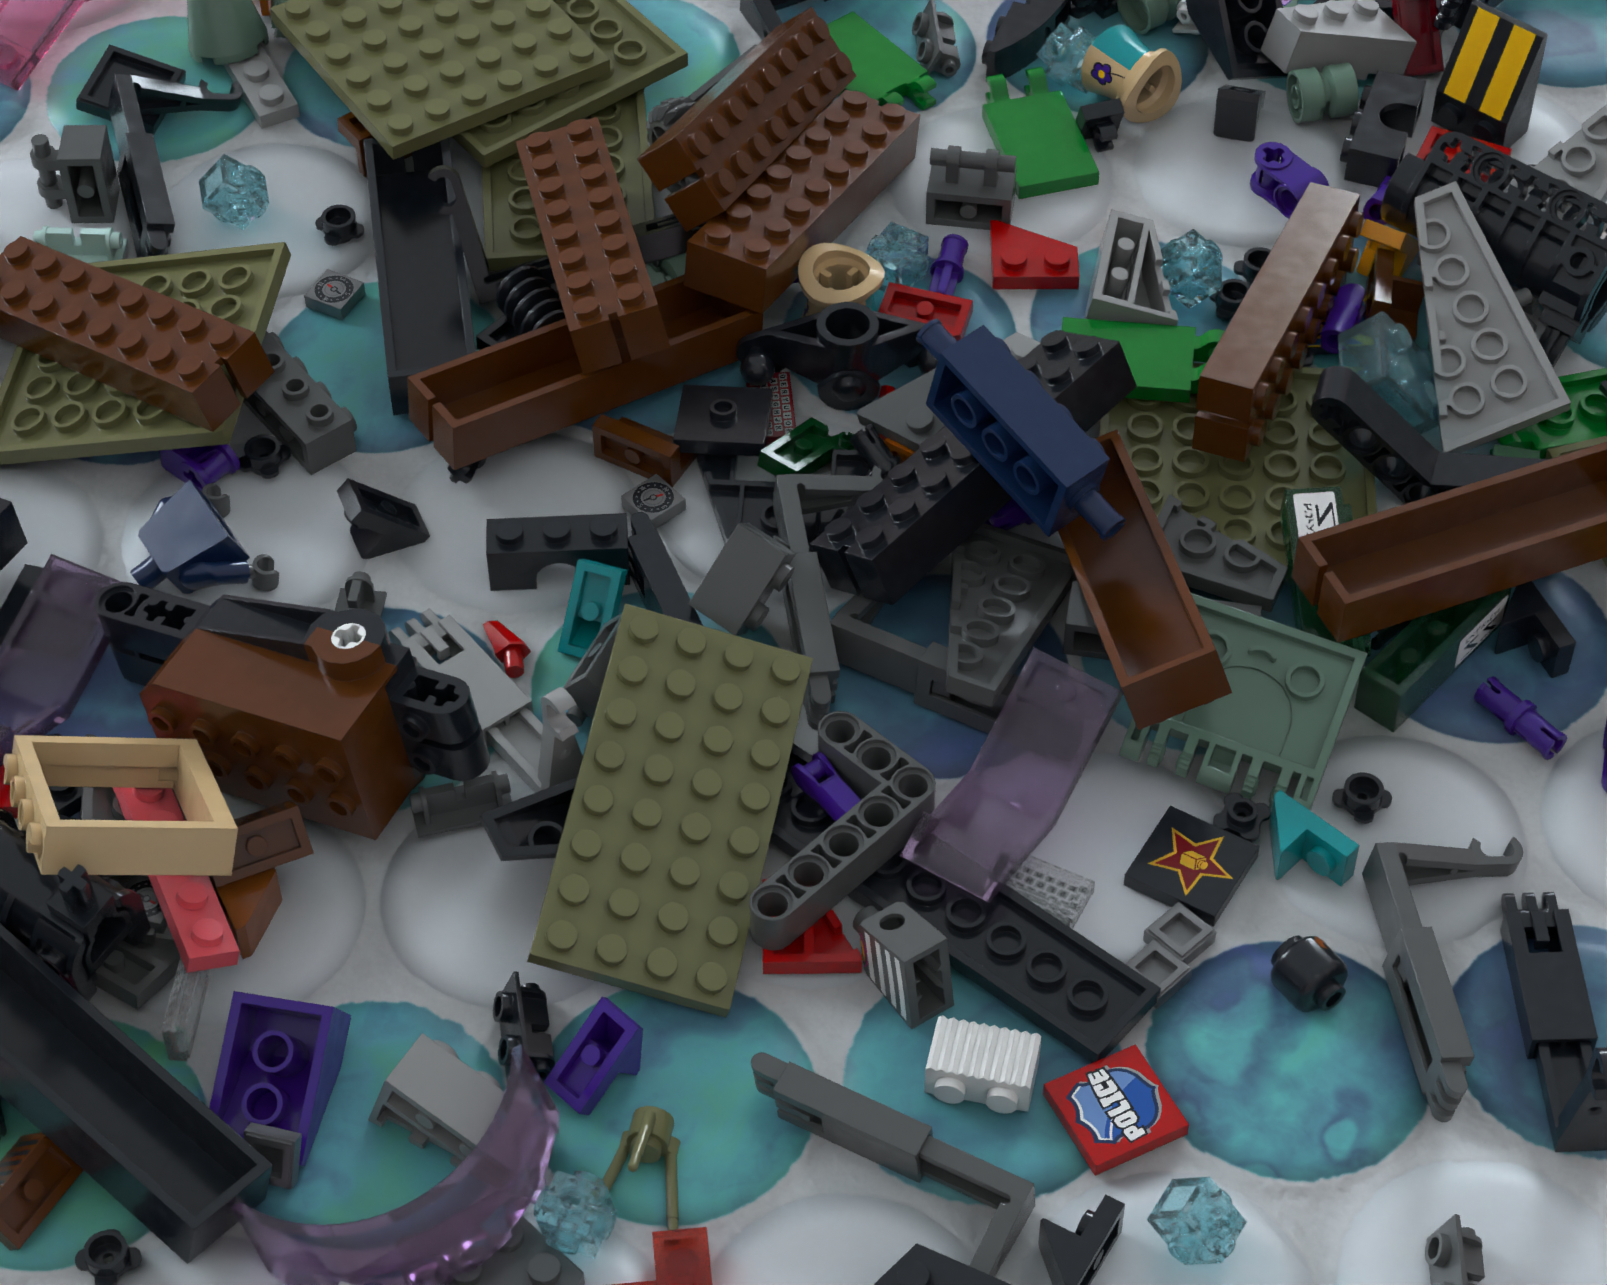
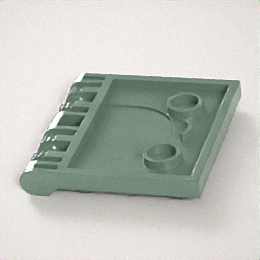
M1191 593L1216 648L1232 693L1141 730H1138L1132 717L1119 756L1139 762L1152 729L1157 731L1149 751L1147 765L1158 768V765L1162 763L1165 756L1169 736L1186 741L1184 749L1176 762L1175 775L1187 778L1198 746L1206 748L1207 751L1199 769L1196 783L1229 794L1241 761L1249 763L1250 767L1240 793L1243 798L1251 800L1255 796L1259 786V777L1262 768L1280 774L1277 784L1273 787L1269 797V808H1272L1274 795L1279 790L1287 794L1291 779H1295L1299 782L1293 799L1311 811L1368 653Z

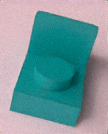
M578 559L558 652L582 658L604 623L622 613L619 611V606L628 570L587 559Z
M1279 790L1273 797L1269 821L1275 879L1279 880L1295 864L1303 859L1317 874L1327 876L1339 886H1342L1354 875L1359 844Z

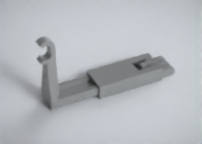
M427 609L420 614L426 628L417 619L412 618L405 622V628L410 637L400 627L389 631V636L394 644L410 648L412 656L417 658L419 667L454 676L466 682L470 688L487 748L492 746L535 793L577 777L583 757L574 735L579 730L565 712L575 706L576 702L564 688L558 687L541 698L542 724L533 714L531 699L451 615L440 619L431 609ZM437 653V658L440 661L446 659L447 657H450V659L444 661L441 664H438L432 658V656Z

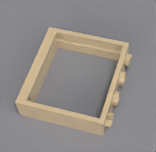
M14 735L12 754H5L3 758L5 768L3 783L4 785H10L11 807H18V827L20 831H26L27 853H34L41 875H57L63 867L73 871L79 864L87 870L88 875L232 876L238 827L197 739ZM48 786L173 788L187 821L60 820Z

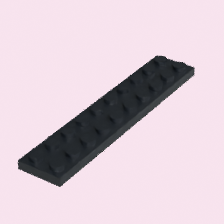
M794 743L770 838L771 844L792 858L835 822L815 800L798 787L791 773L792 766L798 763L804 766L812 761V755ZM823 778L817 780L818 783L824 781ZM925 830L919 833L847 895L863 907L874 906L879 911L895 902L907 904L947 938L949 961L952 968L1091 1063L1105 1058L1157 1003V998L1160 996L1161 988Z

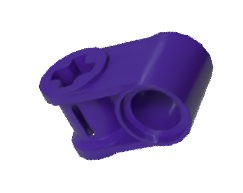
M1266 142L1261 144L1255 151L1254 160L1257 169L1251 175V190L1272 204L1288 219L1310 182L1329 186L1328 180L1320 170L1310 166L1281 143Z
M228 444L158 450L161 466L184 483L191 480L201 492L205 485L214 484L224 475H233L240 469L239 459Z

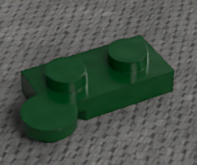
M811 417L762 449L757 466L771 473L775 478L776 475L813 474L832 461L833 449L856 450L849 442V439L854 434L848 432L846 435L845 432H841L840 434L830 436L828 435V426Z

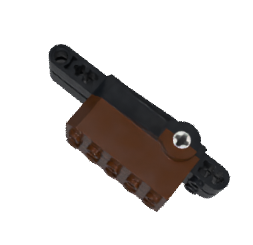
M129 582L113 583L103 588L94 599L95 611L109 640V645L123 677L131 682L145 686L139 693V696L156 737L197 739L221 792L268 807L290 800L298 805L303 818L377 840L409 793L425 778L426 774H435L452 780L466 781L480 776L490 763V754L479 723L470 688L466 682L454 676L419 667L417 658L412 656L410 648L391 643L385 623L379 615L369 610L349 609L337 612L325 608L224 594L209 606Z

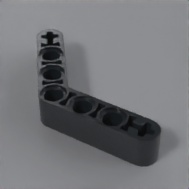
M1331 366L1324 369L1320 374L1310 408L1312 417L1404 504L1549 460L1439 452L1351 369L1343 366Z

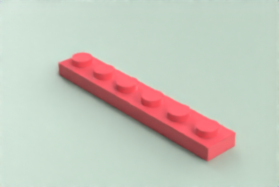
M112 787L125 820L185 821L172 788ZM148 875L186 972L237 965L240 950L209 876Z

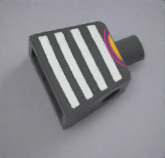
M895 902L881 911L874 906H867L856 914L853 920V928L860 935L864 970L870 980L911 1029L954 1006L947 938L904 902Z

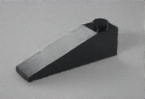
M577 777L480 814L479 818L501 861L555 858Z

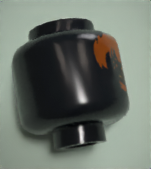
M1293 936L1282 943L1273 954L1271 964L1273 965L1271 981L1296 1009L1301 1012H1310L1318 1008L1328 1011L1335 1007L1344 997L1346 990L1343 986L1348 977L1347 965L1319 937Z

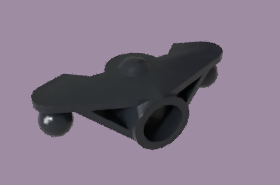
M854 302L835 303L826 307L821 312L742 337L736 346L737 358L741 362L740 372L747 383L755 386L764 385L773 378L774 372H781L787 368L817 383L819 397L827 406L845 411L860 409L871 403L878 396L880 390V383L878 381L903 364L909 368L918 366L923 375L932 371L937 366V360L922 344L916 341L917 333L926 323L872 311L870 308Z

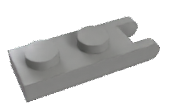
M261 43L257 45L259 52L253 57L239 62L224 64L233 82L237 81L243 89L242 97L261 129L300 117L298 103Z

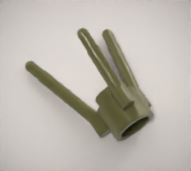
M644 1106L635 1110L630 1128L623 1132L619 1148L588 1208L590 1215L598 1214L629 1153L631 1157L627 1167L631 1172L637 1171L640 1162L654 1163L663 1156L665 1157L668 1237L671 1240L677 1239L679 1220L677 1154L681 1142L672 1136L675 1123L670 1113L654 1106Z

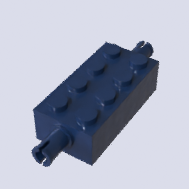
M933 319L925 324L917 333L916 341L922 344L937 360V366L926 401L928 408L1048 537L1079 516L1086 520L1103 541H1107L1116 535L1125 525L1126 519L1099 493L1100 483L1110 460L1102 445L1095 438L1089 437L1074 421L1071 412L1064 405L1058 404L1042 387L1039 378L1033 372L1026 370L1011 354L1007 344L1002 339L995 337L984 325L957 341L944 328L940 320Z

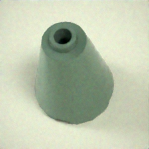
M187 0L188 48L191 57L196 62L203 64L202 57L213 58L214 65L239 62L259 52L257 48L259 43L263 41L266 46L269 42L267 27L252 0Z

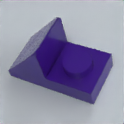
M601 997L544 1083L577 1113L590 1115L618 1073L637 1075L640 1071L643 1028L608 998Z

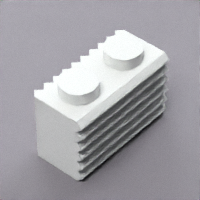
M942 1015L937 1019L927 1060L924 1092L934 1094L937 1099L950 1104L967 1100L986 1104L989 1109L1003 1114L1012 1113L1015 1110L1028 1112L1039 1066L1042 1036L1038 1033L1030 1034L1027 1031L1019 1032L1017 1029L1010 1031L1006 1027L1000 1029L996 1025L989 1027L985 1023L979 1025L975 1021L968 1023L964 1019L958 1021L954 1017L947 1019Z

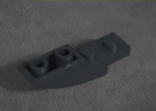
M1026 0L1025 4L1014 1L1007 15L999 17L993 41L987 40L982 53V64L987 65L986 77L1003 74L1005 78L1010 77L1039 58L1053 45L1070 21L1072 0Z

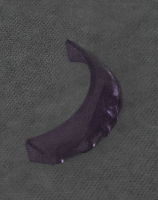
M520 1044L512 1049L511 1067L505 1093L486 1133L467 1158L452 1173L418 1198L394 1210L368 1219L327 1225L303 1224L277 1219L263 1214L242 1202L235 1204L231 1208L269 1273L285 1285H338L340 1281L356 1285H448L455 1276L473 1271L496 1253L513 1236L510 1230L524 1214L530 1203L536 1204L547 1182L544 1175L552 1155L555 1133L559 1134V1111L523 1045Z

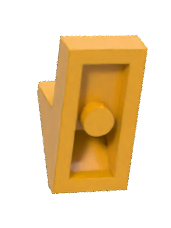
M1366 219L1360 235L1368 239L1357 266V272L1368 277L1378 247L1394 251L1393 275L1402 277L1419 252L1418 240L1404 232Z

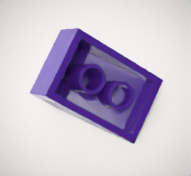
M233 991L209 1109L243 1139L244 1130L251 1122L302 1133L299 1165L305 1166L341 1069L352 1015L333 1006Z

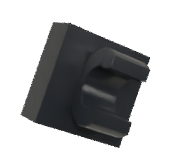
M1120 98L1080 106L1075 121L1084 140L1092 138L1096 151L1103 152L1114 148L1112 140L1118 138L1117 131L1125 112Z

